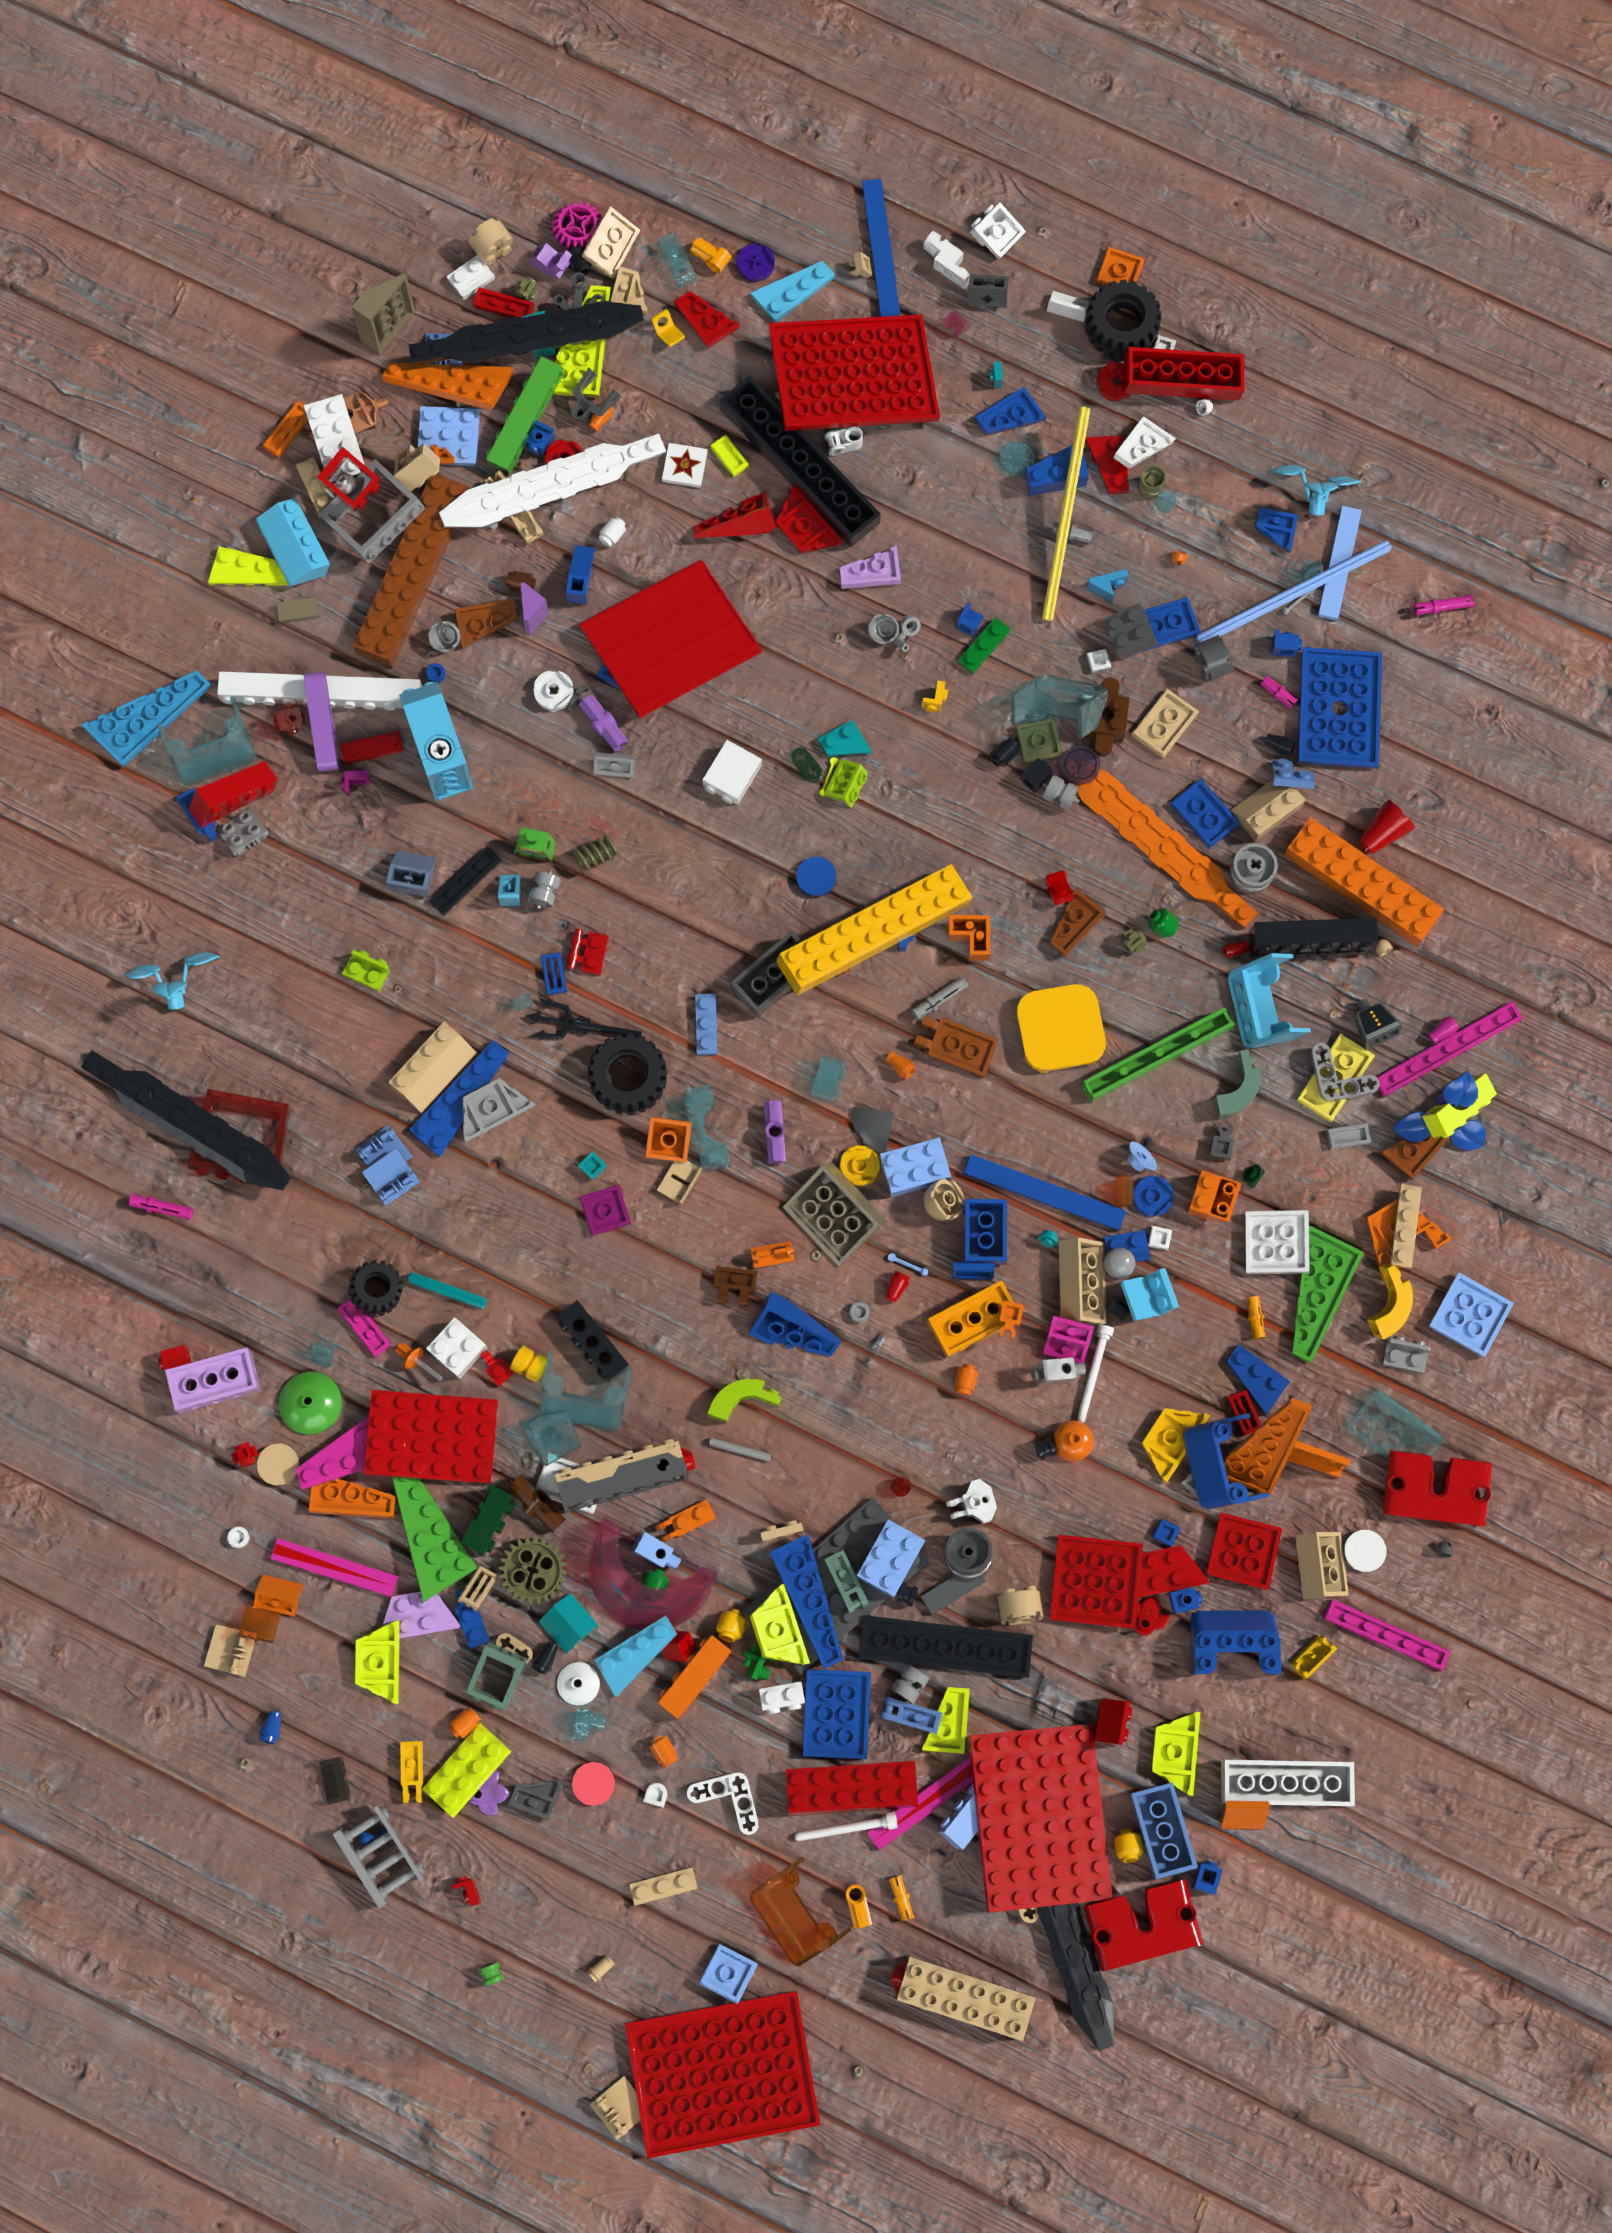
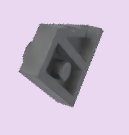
M564 1780L516 1784L508 1806L549 1821Z

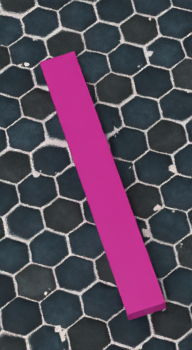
M1513 1001L1458 1031L1456 1034L1378 1076L1377 1078L1380 1082L1378 1090L1383 1098L1521 1021L1523 1019L1522 1015Z

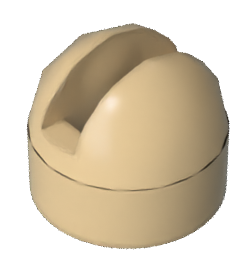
M1384 939L1379 940L1375 946L1379 957L1393 949L1392 945Z

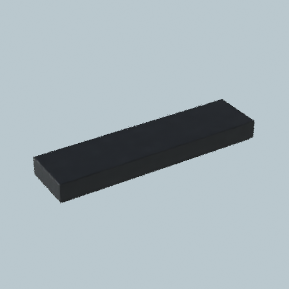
M488 846L485 847L429 900V903L444 917L494 870L502 860Z

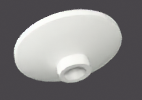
M582 1662L571 1663L564 1667L557 1679V1689L560 1696L572 1705H584L591 1702L596 1697L600 1687L599 1676L595 1669ZM577 1679L582 1681V1685L579 1688L574 1686V1681Z

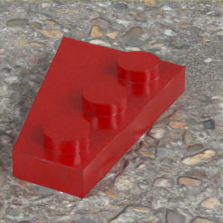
M1125 436L1085 437V443L1092 453L1094 462L1097 464L1108 494L1129 493L1127 467L1113 458L1124 443Z

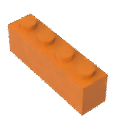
M713 1635L710 1638L705 1637L698 1645L701 1648L696 1655L693 1653L685 1662L687 1667L684 1671L681 1672L679 1670L671 1679L674 1682L669 1689L665 1687L658 1696L661 1699L658 1704L678 1720L732 1653L728 1647Z

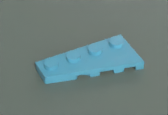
M821 261L750 293V296L771 320L777 323L835 278V274Z

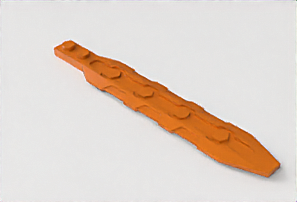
M1077 759L1075 760L1081 763L1078 775L1077 772L1080 764L1072 760L1066 767L1071 775L1075 773L1073 776L1079 778V776L1080 778L1090 776L1095 769L1094 766ZM1096 768L1095 773L1091 777L1075 779L1064 769L1070 782L1080 787L1077 794L1081 801L1098 816L1101 815L1128 842L1131 841L1143 851L1158 868H1162L1179 883V886L1193 898L1214 903L1243 929L1257 916L1258 912L1227 886L1223 873L1216 864L1195 850L1185 841L1186 839L1180 833L1172 830L1159 819L1151 808L1137 800L1109 772Z

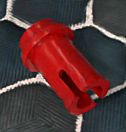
M1247 940L1233 944L1228 942L1222 947L1224 956L1230 959L1235 955L1250 952V949H1247V947H1250Z

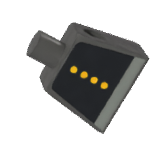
M1367 999L1357 1003L1360 1012L1356 1013L1355 1025L1365 1050L1401 1035V1023L1383 1003L1379 1002L1371 1006Z

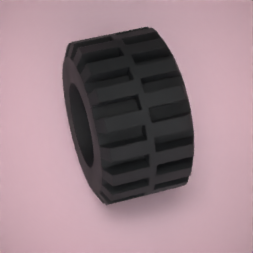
M372 1260L370 1264L364 1262L362 1267L358 1266L356 1272L352 1274L349 1285L350 1301L352 1304L355 1303V1309L357 1311L363 1310L362 1314L364 1315L371 1313L370 1317H375L376 1314L384 1316L385 1312L390 1313L393 1307L395 1308L398 1305L403 1290L402 1277L398 1276L399 1271L397 1269L393 1270V1265L390 1263L388 1266L385 1265V1261L382 1260L380 1263ZM372 1279L380 1280L387 1286L388 1293L378 1298L371 1297L365 1292L363 1285Z

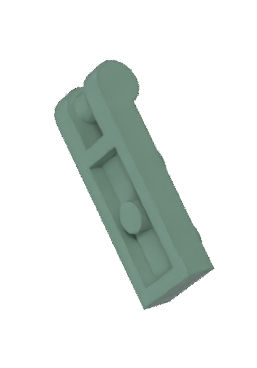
M844 1550L825 1558V1563L849 1613L855 1612V1609L860 1606L865 1607L869 1605ZM856 1592L858 1598L851 1601L849 1595Z

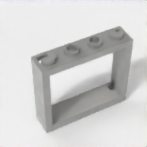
M376 459L367 468L375 473L380 480L385 477L409 501L362 547L337 524L350 510L340 499L336 497L319 513L324 522L368 564L425 509L420 500ZM363 472L355 478L357 482L355 489L346 494L353 501L371 482V479Z

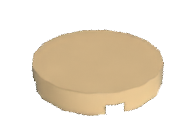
M282 1443L266 1447L260 1453L257 1460V1470L260 1477L268 1484L274 1486L290 1483L297 1476L296 1469L300 1466L297 1453L290 1446Z

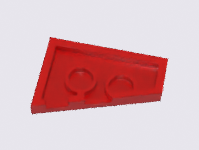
M691 291L674 301V305L707 348H710L740 328V324L728 319L724 313L718 312L709 306L708 302Z

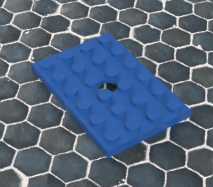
M1302 648L1298 763L1378 769L1382 652ZM1335 702H1343L1347 707V712L1344 715H1337L1333 712L1332 705Z

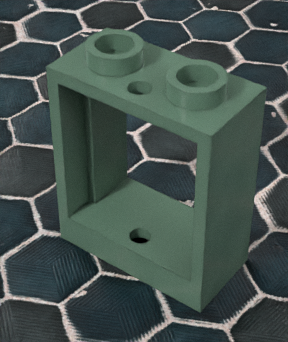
M491 1642L487 1643L466 1693L475 1701L482 1702L483 1700L490 1703V1707L496 1710H505L511 1702L528 1659ZM488 1656L516 1668L504 1700L475 1688Z

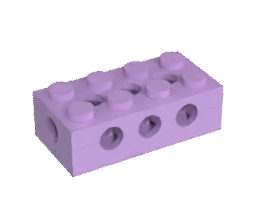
M249 1348L239 1349L165 1370L174 1409L179 1414L261 1391L252 1352ZM237 1370L238 1376L231 1380L230 1373ZM213 1376H217V1382L214 1385H209V1380ZM192 1382H197V1387L193 1391H189V1385Z

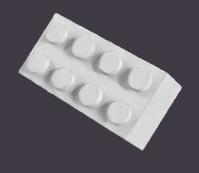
M342 394L304 405L324 468L342 447L364 464ZM346 460L329 481L332 484L336 483L337 478L342 474H351L356 478L362 471L349 460Z

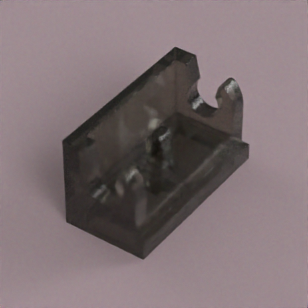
M343 1757L320 1761L327 1804L331 1805L352 1800Z

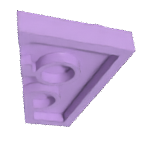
M897 545L884 553L878 552L873 554V557L866 560L860 559L840 567L841 589L901 584Z

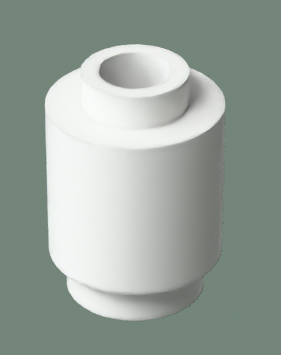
M611 517L599 532L598 539L608 547L615 545L626 531L624 527L626 525L625 522L618 517L615 519Z

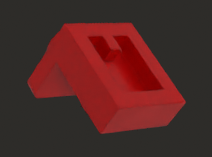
M1064 870L1046 875L1047 891L1054 905L1074 900Z
M467 1876L455 1880L456 1884L452 1885L451 1888L455 1890L465 1886L466 1890L463 1891V1896L466 1904L470 1903L471 1907L481 1904L473 1878L468 1879Z

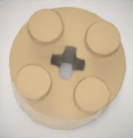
M492 218L483 222L476 228L477 233L474 236L471 234L468 238V244L487 266L493 264L500 255L506 256L512 250L510 246L513 242V237L498 218L497 221Z
M1028 1586L1023 1588V1591L1016 1592L1015 1589H1006L997 1598L1001 1624L1005 1625L1006 1621H1008L1009 1625L1032 1623V1618L1037 1617L1038 1620L1044 1618L1040 1592L1036 1590V1586Z

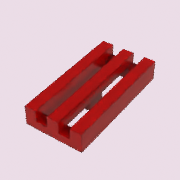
M1247 1390L1226 1398L1233 1415L1237 1416L1239 1413L1233 1399H1236L1241 1413L1247 1414L1240 1398L1243 1396L1256 1424V1427H1253L1249 1418L1244 1419L1249 1429L1246 1430L1242 1420H1237L1236 1422L1243 1437L1251 1434L1261 1425Z

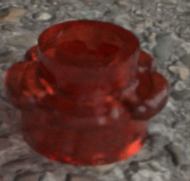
M905 1477L896 1478L891 1484L892 1493L899 1497L907 1495L911 1490L909 1479Z

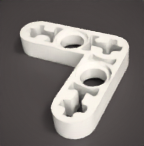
M733 1773L692 1784L688 1788V1799L694 1803L732 1795L740 1830L746 1835H752L757 1831L759 1827L748 1779L743 1773ZM736 1776L745 1780V1783L742 1784V1790L747 1789L748 1794H740L735 1797L734 1792H738V1787L733 1786L732 1782L735 1781ZM716 1781L724 1785V1790L720 1794H714L711 1790L712 1784ZM708 1783V1791L711 1797L706 1798V1793L701 1794L698 1800L694 1796L691 1797L690 1793L694 1791V1787H697L698 1790L705 1789L703 1785ZM742 1797H746L750 1801V1806L746 1810L739 1809L737 1805L738 1800ZM752 1810L753 1815H749L751 1822H755V1826L752 1827V1831L748 1832L747 1828H743V1824L746 1823L745 1816L740 1818L739 1814L748 1813Z

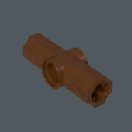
M522 1474L508 1487L523 1503L524 1511L531 1517H537L552 1533L566 1520L550 1504L549 1496L542 1490H536Z

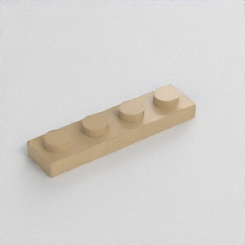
M1401 1184L1399 1188L1390 1264L1399 1268L1411 1269L1422 1187Z

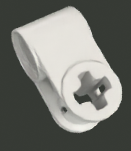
M856 426L833 430L824 435L825 440L828 442V454L830 456H838L843 453L856 451L863 445L862 431ZM852 436L858 437V440L852 441L849 438Z

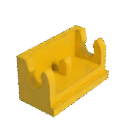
M1318 1634L1289 1663L1303 1680L1314 1673L1337 1650L1333 1644L1326 1640L1327 1638L1324 1635L1320 1636Z

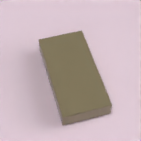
M316 597L277 602L280 624L320 618Z

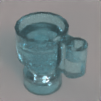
M576 1709L573 1740L586 1742L592 1728H595L596 1731L604 1732L606 1714L593 1715L590 1710Z

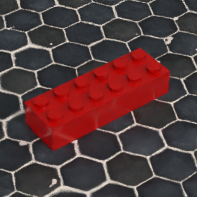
M1128 347L1124 355L1125 394L1239 401L1245 391L1244 354Z
M915 1761L786 1769L789 1816L918 1807Z

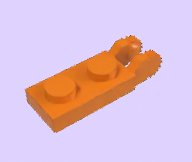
M706 1499L655 1526V1530L661 1531L670 1525L673 1526L675 1532L666 1534L660 1539L661 1542L665 1543L715 1520L716 1517Z

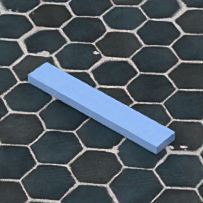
M1342 506L1328 569L1352 557L1362 510ZM1348 572L1325 583L1318 617L1338 620Z

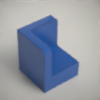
M967 602L957 621L956 629L974 637L984 615L970 609L971 603Z

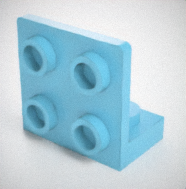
M1165 1268L1159 1269L1147 1276L1125 1280L1120 1283L1134 1321L1165 1315L1179 1307Z

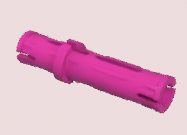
M1473 595L1414 603L1413 610L1417 609L1414 611V615L1418 616L1429 613L1435 615L1442 611L1474 607L1475 601H1471L1474 597Z
M134 1193L131 1194L129 1200L130 1207L145 1209L149 1213L154 1211L189 1221L194 1210L193 1207L157 1200L153 1196L148 1198Z

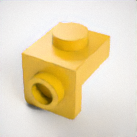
M937 682L935 699L922 698L921 708H925L929 712L941 711L942 701H947L948 689H945V682Z

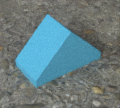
M520 874L500 875L498 899L501 906H521Z

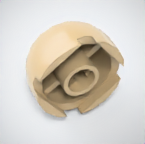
M938 1180L931 1184L924 1193V1207L927 1213L936 1220H952L960 1216L964 1211V1206L962 1207L964 1194L956 1182L952 1180Z

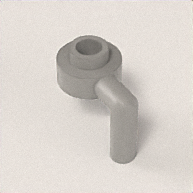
M906 615L901 619L899 624L901 631L894 640V644L904 652L909 650V645L904 642V639L907 636L916 635L921 627L920 621L915 616Z

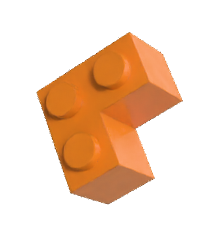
M949 915L948 941H968V961H989L990 915Z

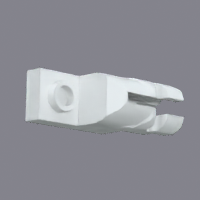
M932 231L926 238L923 249L934 258L933 268L965 289L969 284L970 274L965 268L959 267L963 261V252L948 242L947 239L941 241V235Z

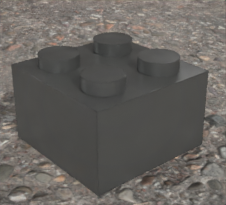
M1141 603L1103 619L1121 660L1158 644Z

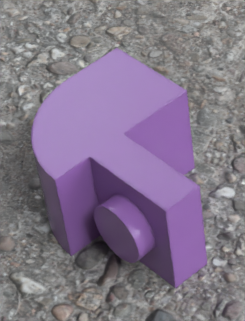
M544 243L537 246L528 261L548 276L560 278L569 266V259L572 254L567 250L558 253L550 245Z

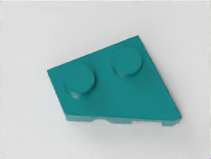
M853 720L818 738V742L828 758L841 755L848 757L854 754H872V750Z

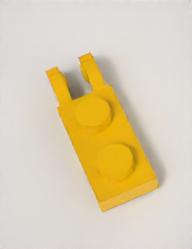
M423 1741L400 1742L403 1803H409L410 1800L408 1785H416L417 1803H422Z

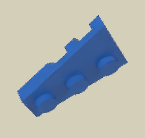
M1022 387L975 417V421L986 435L1046 420V416L1025 387Z

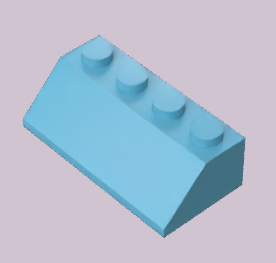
M296 498L279 502L256 518L255 521L289 587L325 577L330 563Z

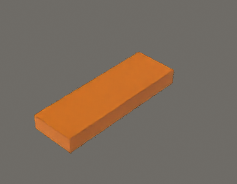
M298 400L262 445L264 449L278 458L281 457L309 421L303 403Z

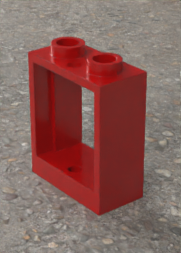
M344 447L339 450L317 476L319 483L354 512L357 509L361 510L368 502L366 498L370 494L374 495L381 487L379 485L380 478ZM346 460H349L371 479V482L354 501L329 481Z

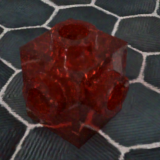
M293 705L283 706L280 711H275L272 714L276 734L286 732L287 735L299 733L298 730L304 727L305 716L303 712H300L299 707L293 708Z

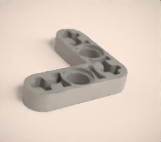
M1318 1043L1312 1048L1311 1059L1319 1094L1324 1101L1334 1102L1372 1095L1379 1089L1380 1082L1373 1075L1337 1081L1329 1046L1325 1043ZM1319 1048H1321V1051L1326 1052L1323 1055L1324 1063H1321L1320 1065H1318V1063L1321 1062V1056L1319 1054L1316 1055V1052L1319 1050ZM1323 1067L1328 1068L1331 1072L1330 1077H1322L1320 1069ZM1368 1080L1370 1083H1374L1372 1090L1369 1087H1362V1092H1359L1360 1086L1358 1081H1360V1085H1365ZM1345 1084H1353L1355 1092L1352 1094L1347 1093L1344 1090ZM1338 1085H1340V1091L1333 1093L1332 1097L1329 1094H1325L1328 1087L1333 1091L1339 1088Z

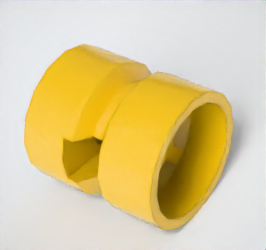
M523 1345L516 1354L510 1369L520 1375L525 1373L527 1379L537 1383L544 1373L549 1359L540 1354L535 1356L533 1350Z

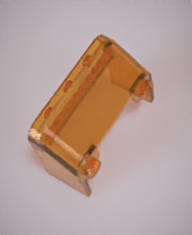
M803 1856L750 1893V1901L788 1960L795 1966H801L852 1931L848 1927L837 1934L835 1928L829 1923L824 1922L818 1925L794 1888L799 1885L800 1879L794 1868L805 1860Z

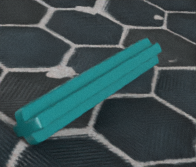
M411 1272L408 1277L410 1284L481 1309L486 1307L487 1298L414 1272Z

